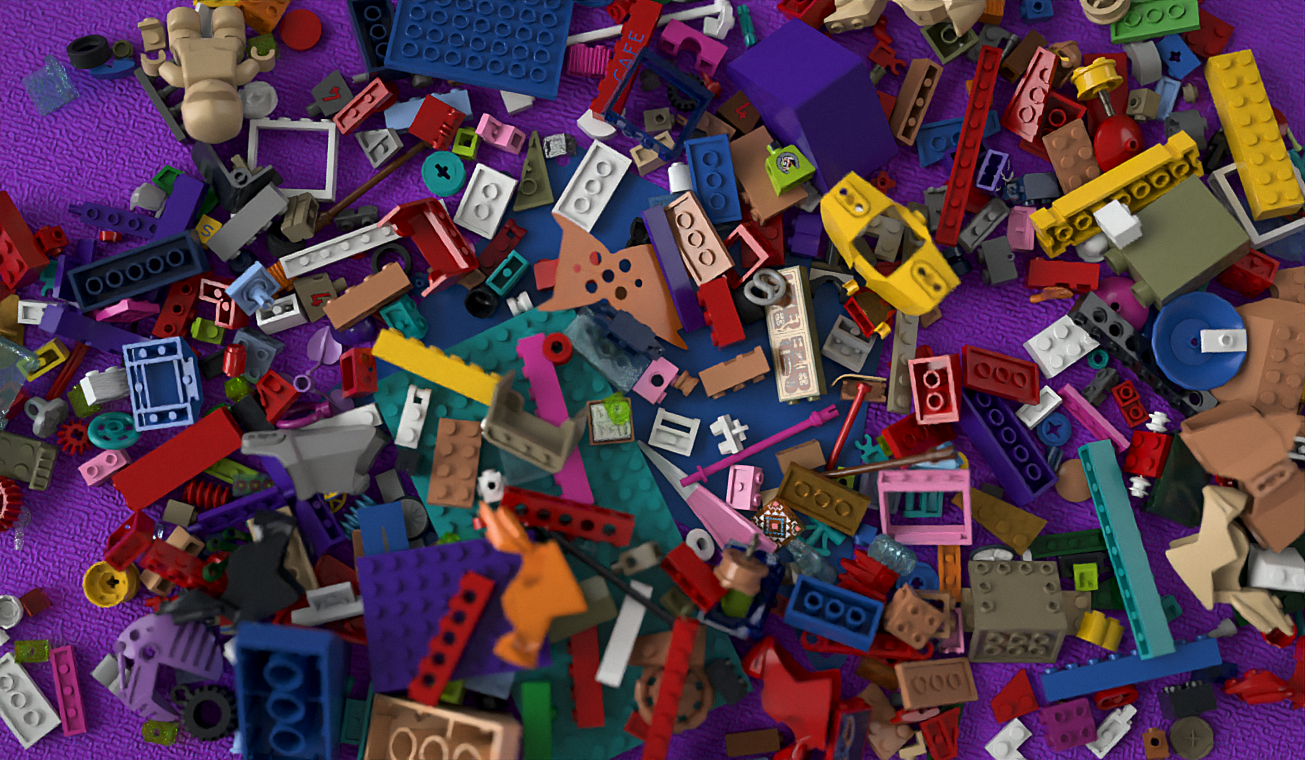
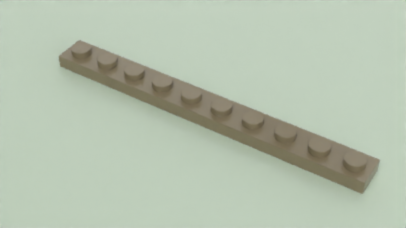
M914 201L908 202L907 208L910 209L911 213L917 210L927 220V228L929 206ZM906 226L901 266L924 246L923 241L920 242ZM922 270L917 271L918 275L923 276ZM897 309L887 411L909 415L912 384L908 360L915 358L919 315H906Z

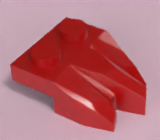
M856 548L854 551L856 558L854 560L841 557L840 565L847 571L837 575L839 583L848 578L886 595L900 576L898 571L884 564L879 558L868 551Z

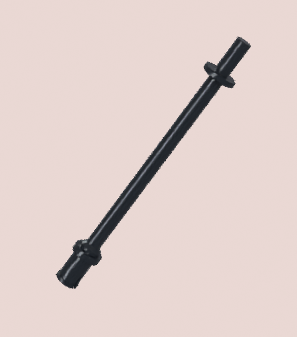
M551 530L547 537L564 549L562 552L563 556L569 552L666 622L669 631L673 633L677 616L673 617L574 546V538L569 542L555 531Z

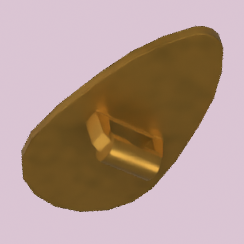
M15 294L8 295L0 302V370L10 368L18 362L24 342V323H18V304L20 299Z

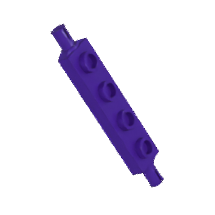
M85 201L82 207L69 205V208L77 210L68 209V213L80 215V222L148 239L157 230V218Z
M274 486L198 515V523L188 526L187 530L190 535L200 531L212 534L252 519L257 508L277 510L288 505L289 498L297 496L296 488L293 487L284 491L278 486Z

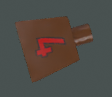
M742 90L721 105L715 113L717 118L736 129V133L740 137L752 132L761 116Z

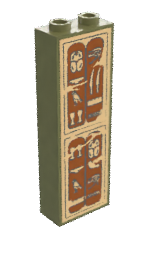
M794 266L776 270L786 282V292L781 300L771 307L764 306L779 402L796 405L801 403V399L807 398L808 402L821 400L820 396L827 395L807 267ZM765 274L760 277V280L771 286L779 285L778 281L770 275ZM762 291L763 299H767L768 293Z

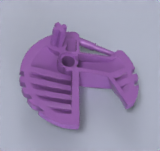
M151 613L130 624L114 645V650L118 653V669H120V689L117 694L122 702L133 712L138 708L143 710L139 713L142 717L154 714L155 716L151 720L173 721L179 713L156 690L160 665L165 664L218 682L224 668L221 647L220 645L216 647L214 643L216 637L212 631L208 634L205 630L206 625L202 622L200 625L196 622L182 626L175 625L171 614L156 617L154 613ZM152 647L156 655H147L145 648ZM126 656L135 660L128 687H126L125 674Z

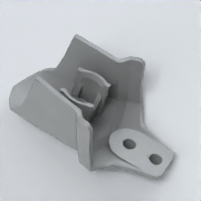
M360 424L309 430L297 428L251 432L242 437V453L278 457L288 468L292 476L299 500H306L315 493H352L357 458L371 444L376 428Z

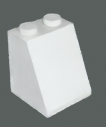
M1250 543L1247 587L1305 592V561L1295 548L1285 547L1277 554L1270 548L1264 551L1259 544Z

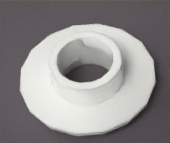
M693 529L688 533L686 544L695 551L703 562L710 560L715 549L711 536L702 529ZM697 541L701 544V550L697 546Z

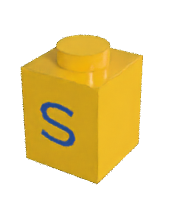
M203 214L195 230L198 231L203 248L207 250L209 246L206 242L223 224Z

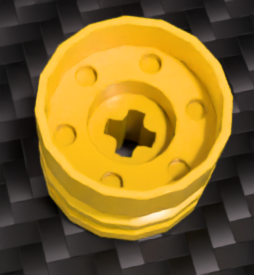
M105 561L95 563L87 570L84 576V593L90 602L99 607H111L130 601L136 596L141 586L139 569L132 562L120 574Z

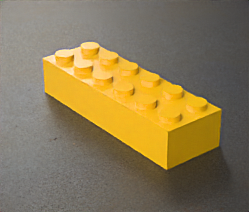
M389 328L388 331L382 329L372 350L373 355L490 406L495 385L503 378L502 376L493 372L489 376L484 373L485 370L475 364L471 363L470 366L464 365L465 361L459 357L450 355L448 358L444 356L445 353L436 347L430 345L429 349L424 347V343L413 337L407 340L404 339L405 335L395 329Z

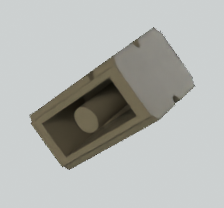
M309 192L288 198L290 200L287 204L288 210L284 213V222L281 224L282 233L293 243L301 241L302 238L308 239L313 237L319 203Z

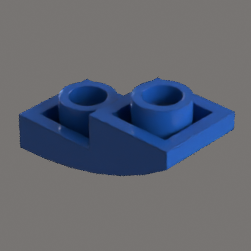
M121 58V60H113V66L102 64L91 68L90 74L95 79H120L134 75L133 71L140 66L133 59Z

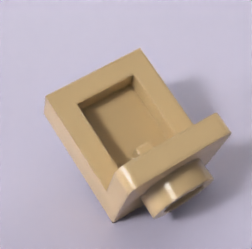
M919 729L914 730L917 743L902 746L896 751L900 759L915 760L917 755L926 753L925 747L928 745Z

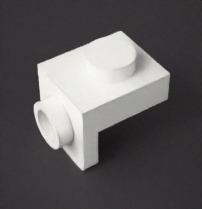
M724 5L718 19L706 16L704 19V35L724 39L728 30L734 26L733 7Z

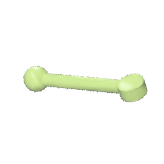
M1288 128L1287 135L1293 144V149L1296 152H1300L1302 146L1297 144Z

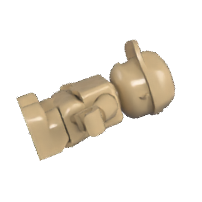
M228 5L216 8L211 15L213 38H201L199 13L189 7H177L170 10L167 14L169 47L177 65L166 61L165 52L161 49L158 51L159 59L150 60L146 54L141 53L143 71L150 76H161L171 86L185 89L181 111L184 126L192 138L210 144L228 141L238 135L243 124L244 106L239 98L237 86L250 83L258 72H269L275 66V50H269L267 56H258L257 48L253 46L251 49V59L249 58L242 62L244 51L246 50L245 19L242 10Z

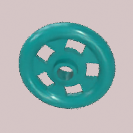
M125 412L101 414L93 419L88 427V436L91 442L107 450L128 448L135 444L142 434V431L136 432L134 416ZM131 425L133 430L127 431L125 426ZM99 426H105L104 431L97 430V428ZM105 436L106 438H108V439H110V440L107 441V440H104V439H102V438ZM124 436L127 437V438L124 439V440H121V441L119 440V439L123 438Z

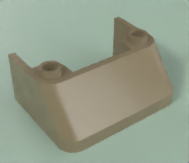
M511 369L495 385L483 430L484 436L490 443L549 472L558 473L564 468L579 442L591 407L586 405L574 419L565 420L561 428L549 424L523 411L524 399L522 395L511 389L516 372Z

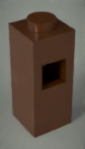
M1032 29L1002 63L998 73L1013 85L1029 66L1038 46L1045 48L1049 42Z
M776 726L724 733L728 757L780 751V745L783 744L782 731H778Z

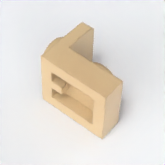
M146 18L143 22L137 23L138 28L142 32L144 48L147 53L168 49L164 25L159 19Z

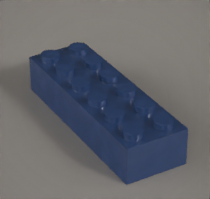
M186 230L67 271L81 313H88L102 309L107 305L120 303V300L132 299L211 271L198 231Z

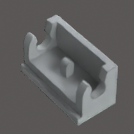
M948 185L936 189L930 187L924 191L925 205L929 206L928 233H936Z

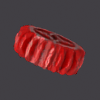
M0 476V533L8 532V528H14V522L20 521L18 514L23 513L20 508L24 505L21 502V498L24 495L19 493L21 487L16 485V481L7 476Z

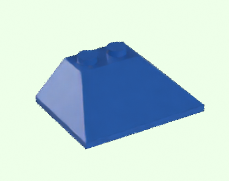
M179 336L122 345L136 432L195 424L204 398L197 356L183 337Z

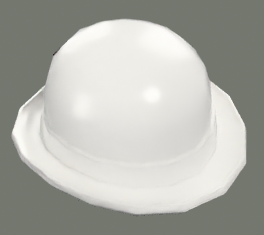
M1101 231L1076 245L1075 250L1078 256L1085 262L1090 263L1104 260L1103 254L1109 251L1106 233Z

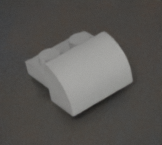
M840 314L820 353L859 373L878 334L874 333L867 339L856 322Z

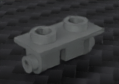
M372 204L358 207V214H355L354 208L342 210L334 218L338 232L364 228L380 222L378 207Z
M1109 367L1100 369L1091 383L1083 389L1081 396L1092 407L1098 408L1107 397L1102 392L1103 389L1110 393V389L1119 383L1118 379L1120 376L1116 373L1117 370Z

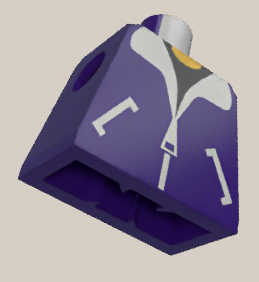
M989 149L973 186L984 195L1003 199L1002 187L1009 185L1014 175L1010 155Z

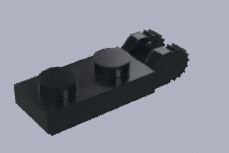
M1109 552L1057 556L1059 577H1074L1073 565L1096 563L1097 574L1114 571L1113 565L1104 566L1103 558L1110 559Z

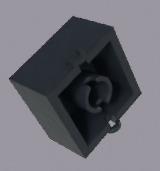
M1202 679L1184 682V687L1181 685L1163 687V692L1156 693L1163 719H1179L1191 715L1200 716L1201 713L1218 709L1211 683H1203Z

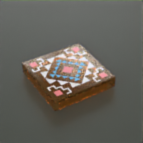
M778 495L748 519L777 545V548L772 552L773 555L806 529L804 523Z

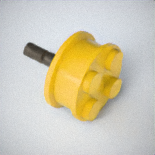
M1100 57L1087 67L1083 66L1075 69L1070 81L1071 84L1077 87L1079 92L1077 98L1079 101L1099 97L1105 113L1108 117L1116 114L1107 93L1123 83V78L1116 73L1115 60H1106L1105 57Z

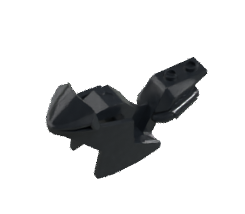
M257 508L252 521V527L257 540L248 541L230 555L227 571L229 581L226 592L221 596L201 585L192 590L188 586L177 593L179 598L171 601L169 598L159 604V610L154 615L158 617L171 614L173 623L182 626L203 621L208 617L219 614L233 621L231 629L235 631L238 630L241 622L254 623L297 601L298 596L305 593L306 590L284 565L293 531L299 525L297 518L277 510Z

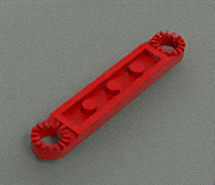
M806 630L802 633L800 639L802 647L808 651L910 661H927L931 658L934 651V646L929 640L924 645L927 647L928 653L923 655L918 653L915 647L899 637L880 633L874 634L868 652ZM814 635L817 637L818 643L813 645L807 643L806 637Z

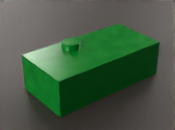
M525 679L522 683L524 760H554L553 720H557V706L553 707L552 679Z

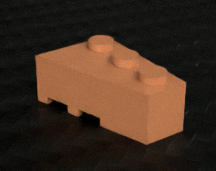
M758 346L751 352L740 354L736 358L698 373L707 398L713 397L716 400L725 396V391L733 389L735 392L745 388L744 383L749 381L757 383L766 379L764 375L768 374L770 368L761 346Z

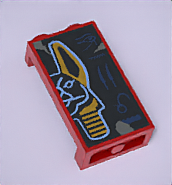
M852 697V699L847 700L838 699L836 702H830L829 710L834 713L825 760H862L873 706L866 703L861 697Z

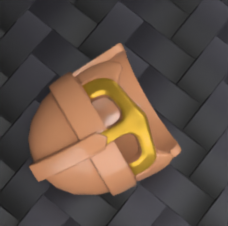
M1074 40L1060 43L1055 42L1047 48V50L1060 56L1051 86L1055 89L1062 88L1073 76V71L1080 67L1081 52L1078 48V42Z

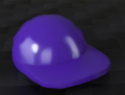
M371 315L342 333H339L332 323L330 325L332 338L337 343L348 346L369 342L374 337L377 329L375 319Z

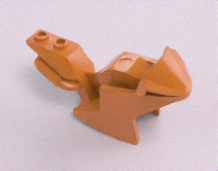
M483 501L480 503L482 509L478 511L482 522H487L489 530L486 531L489 543H494L495 547L502 552L521 554L523 558L521 571L516 579L512 581L503 597L506 616L515 626L516 630L498 641L494 653L510 663L533 669L538 666L537 658L553 618L586 612L588 608L559 546L554 541H550L548 546L532 543L526 531L509 510L503 508L493 512L488 504Z

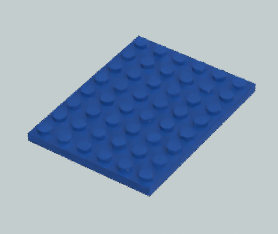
M398 0L384 68L556 101L574 1Z

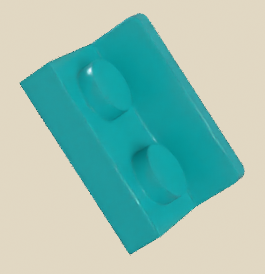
M407 293L403 294L400 300L382 307L379 311L389 328L401 332L405 335L404 339L409 340L410 337L419 340L424 337L428 330L426 319L420 315L414 300L410 299Z

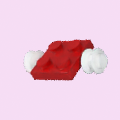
M1154 412V415L1149 414L1152 421L1147 423L1146 426L1151 430L1150 432L1134 430L1122 471L1137 475V477L1130 478L1133 486L1127 488V490L1131 491L1130 495L1138 498L1149 495L1145 491L1146 487L1151 486V483L1146 480L1147 477L1161 479L1173 438L1169 435L1160 434L1168 431L1164 425L1170 422L1167 419V415L1161 412Z

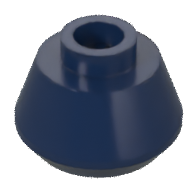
M241 248L239 249L241 253L234 260L229 258L228 267L235 276L241 277L248 268L257 262V257L251 250Z

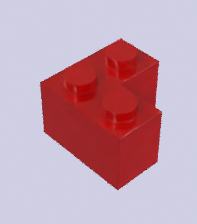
M221 275L201 278L199 299L217 304L215 325L231 330L247 327L249 316L225 292L236 280Z

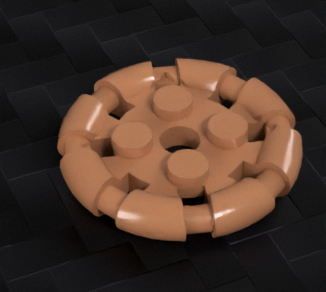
M644 666L641 670L643 673L640 679L636 680L634 697L635 701L638 702L640 715L650 725L655 704L648 706L646 698L653 696L654 703L656 702L663 670L662 667ZM690 668L691 671L686 677L677 716H682L686 713L687 720L679 723L678 717H676L673 734H682L684 730L697 728L708 717L706 714L709 708L713 707L715 689L714 685H711L710 678L704 669ZM650 677L657 679L653 686L647 684ZM701 681L703 689L696 690L694 682ZM696 700L702 703L699 710L693 708Z

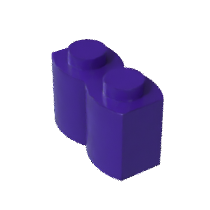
M800 210L797 216L793 215L790 228L794 229L793 236L788 237L786 247L790 249L789 255L807 259L816 258L823 225L821 215Z

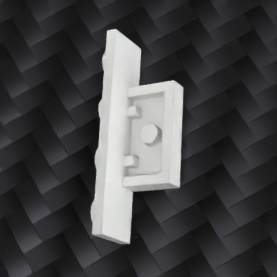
M350 581L307 591V599L311 607L291 611L292 623L305 626H313L364 614L361 595H355Z

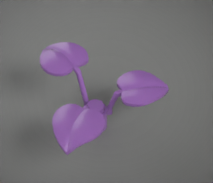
M326 326L317 331L308 343L307 355L309 359L318 361V363L307 371L306 375H298L293 379L286 373L277 374L299 392L311 391L325 397L326 400L323 402L330 401L333 416L355 409L352 398L342 399L341 389L333 390L330 396L315 389L316 381L311 376L312 373L322 365V362L329 365L336 363L343 352L342 345L332 338L330 326ZM298 398L290 407H292L298 401Z

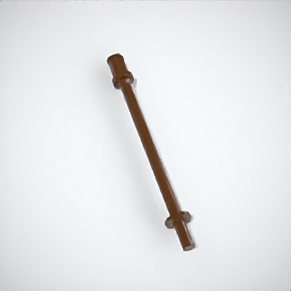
M421 139L420 142L331 209L323 212L322 210L319 211L314 234L326 225L330 226L333 217L427 147L432 150V145Z
M955 445L938 449L931 447L927 453L826 471L819 474L829 479H836L924 462L937 465L941 461L956 460L958 452H953L957 450ZM815 468L810 469V470H812V471L818 473V471H817Z

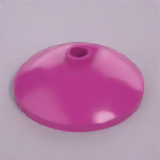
M1119 276L1108 277L1098 281V290L1093 293L1110 308L1114 303L1119 304V309L1115 312L1139 332L1148 319L1149 306L1144 308L1132 294L1130 287L1136 282Z

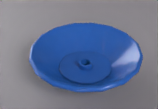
M1193 291L1177 296L1162 308L1153 325L1152 348L1158 366L1169 380L1185 389L1208 391L1225 385L1238 374L1246 358L1247 351L1202 352L1201 330L1245 329L1242 317L1230 302L1214 293ZM1246 332V345H1247L1248 336H1247V332ZM1192 338L1196 342L1194 346L1191 344Z

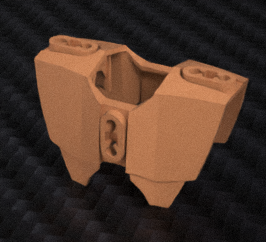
M1239 398L1203 411L1181 422L1183 432L1179 435L1207 472L1238 479V490L1248 494L1244 508L1238 515L1264 551L1270 548L1278 554L1305 530V471L1300 472L1295 462L1292 463L1288 452L1293 449L1295 436L1302 423L1292 411L1261 416L1250 405Z

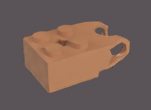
M1305 266L1277 270L1273 283L1268 287L1272 298L1305 304Z

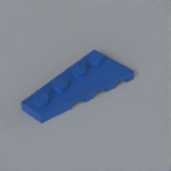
M997 110L988 111L983 132L984 139L1001 131ZM964 116L920 125L915 138V144L921 169L942 160L945 151L958 145Z

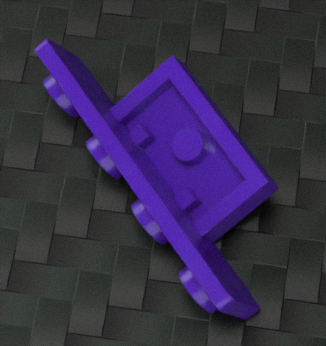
M79 239L76 258L59 255L52 295L53 298L68 301V306L71 307L70 311L83 316L86 313H81L67 271L94 262L97 240Z

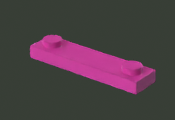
M1069 383L1057 390L1056 394L1062 399L1061 404L1099 441L1110 439L1115 449V456L1129 447L1131 443L1125 436L1118 432Z
M68 645L50 649L49 654L64 737L88 732L74 646Z

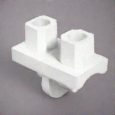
M729 414L717 418L718 421L710 425L714 436L724 433L726 441L718 444L722 455L728 453L735 454L744 450L741 441L746 439L743 431L749 429L748 425L741 427L739 420L732 421Z

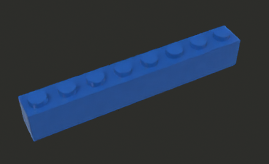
M1208 633L1194 636L1195 640L1187 641L1186 638L1174 640L1176 652L1141 660L1138 648L1130 650V654L1122 655L1119 652L1109 654V658L1100 660V657L1087 659L1086 664L1079 665L1078 662L1065 664L1066 668L1057 670V667L1045 668L1044 673L1039 674L1044 698L1050 702L1222 664L1217 640L1215 637H1208Z

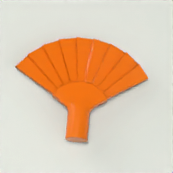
M1047 287L1043 289V292L1031 295L1030 302L1034 304L1047 299H1069L1073 296V291L1063 287Z

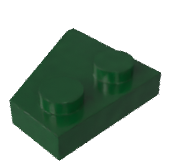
M1116 575L1103 582H1099L1098 590H1091L1092 609L1126 610Z

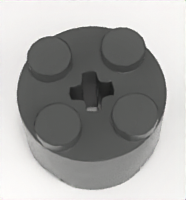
M1191 109L1168 113L1169 116L1165 118L1164 123L1165 139L1183 130L1197 143L1199 152L1206 150L1207 144L1204 138V130L1207 129V121L1205 117L1200 116L1198 110Z

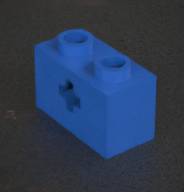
M1178 33L1167 35L1155 45L1161 62L1165 61L1169 66L1166 70L1173 79L1177 77L1179 80L1183 79L1202 64ZM1171 52H1181L1179 56L1181 61H1172L1170 59L1173 56Z

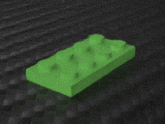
M1131 0L1129 10L1125 16L1114 24H1110L1112 44L1199 30L1198 0Z

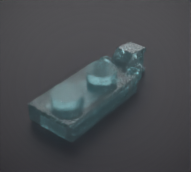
M797 538L789 541L786 548L795 556V564L811 578L832 585L839 571L809 544Z

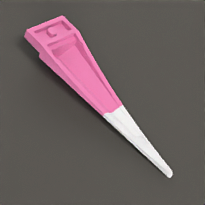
M640 440L637 441L638 446L686 501L722 550L732 548L745 552L755 532L761 535L758 539L760 543L753 557L763 563L777 548V545L764 535L759 527L698 482L683 488L679 480L688 475Z

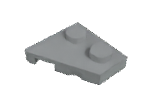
M394 128L355 133L374 169L381 168L404 146Z

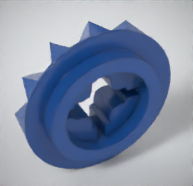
M1051 412L1037 425L1036 432L1039 440L1045 445L1057 447L1066 443L1070 438L1071 424L1064 415ZM1050 424L1052 426L1061 425L1056 430L1057 435L1054 433L1046 434L1050 430Z

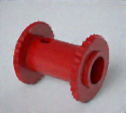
M559 332L549 334L543 340L541 346L543 355L547 360L552 361L554 366H564V364L569 363L574 353L569 337ZM561 345L562 352L555 354L553 348Z

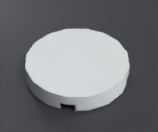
M256 81L248 83L242 91H238L239 98L244 106L243 117L247 119L263 118L276 108L278 102L277 93L266 82Z

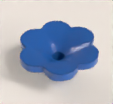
M416 272L414 277L409 278L414 287L409 290L411 295L426 298L421 293L430 287L429 274Z

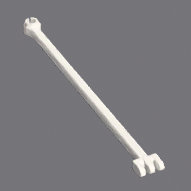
M714 0V5L661 16L657 27L668 25L671 18L683 22L710 15H720L724 5L731 7L730 1ZM623 25L567 37L566 47L574 46L575 43L583 44L623 35L621 33Z

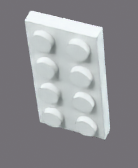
M595 139L552 212L563 215L590 233L630 167L632 160Z
M8 652L0 658V716L23 747L29 749L61 724L62 720L61 716L12 652Z

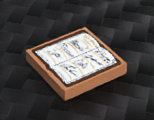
M630 398L587 401V405L591 407L588 414L591 446L634 442Z

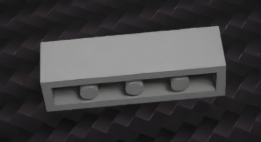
M270 182L211 236L206 244L224 262L229 258L234 260L241 253L240 247L244 244L249 246L257 238L255 234L260 229L264 232L273 223L271 219L276 214L280 217L288 210L286 205L290 200Z

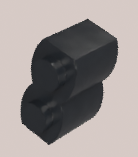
M636 217L630 227V239L626 243L625 249L648 244L650 241L642 218Z

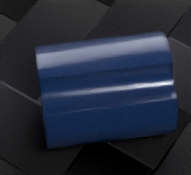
M1047 445L1043 457L1054 473H1057L1065 451Z

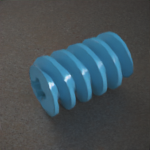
M362 492L360 495L364 500H355L358 505L357 508L350 506L353 514H344L347 519L346 522L339 520L344 534L352 541V532L360 529L356 509L379 505Z

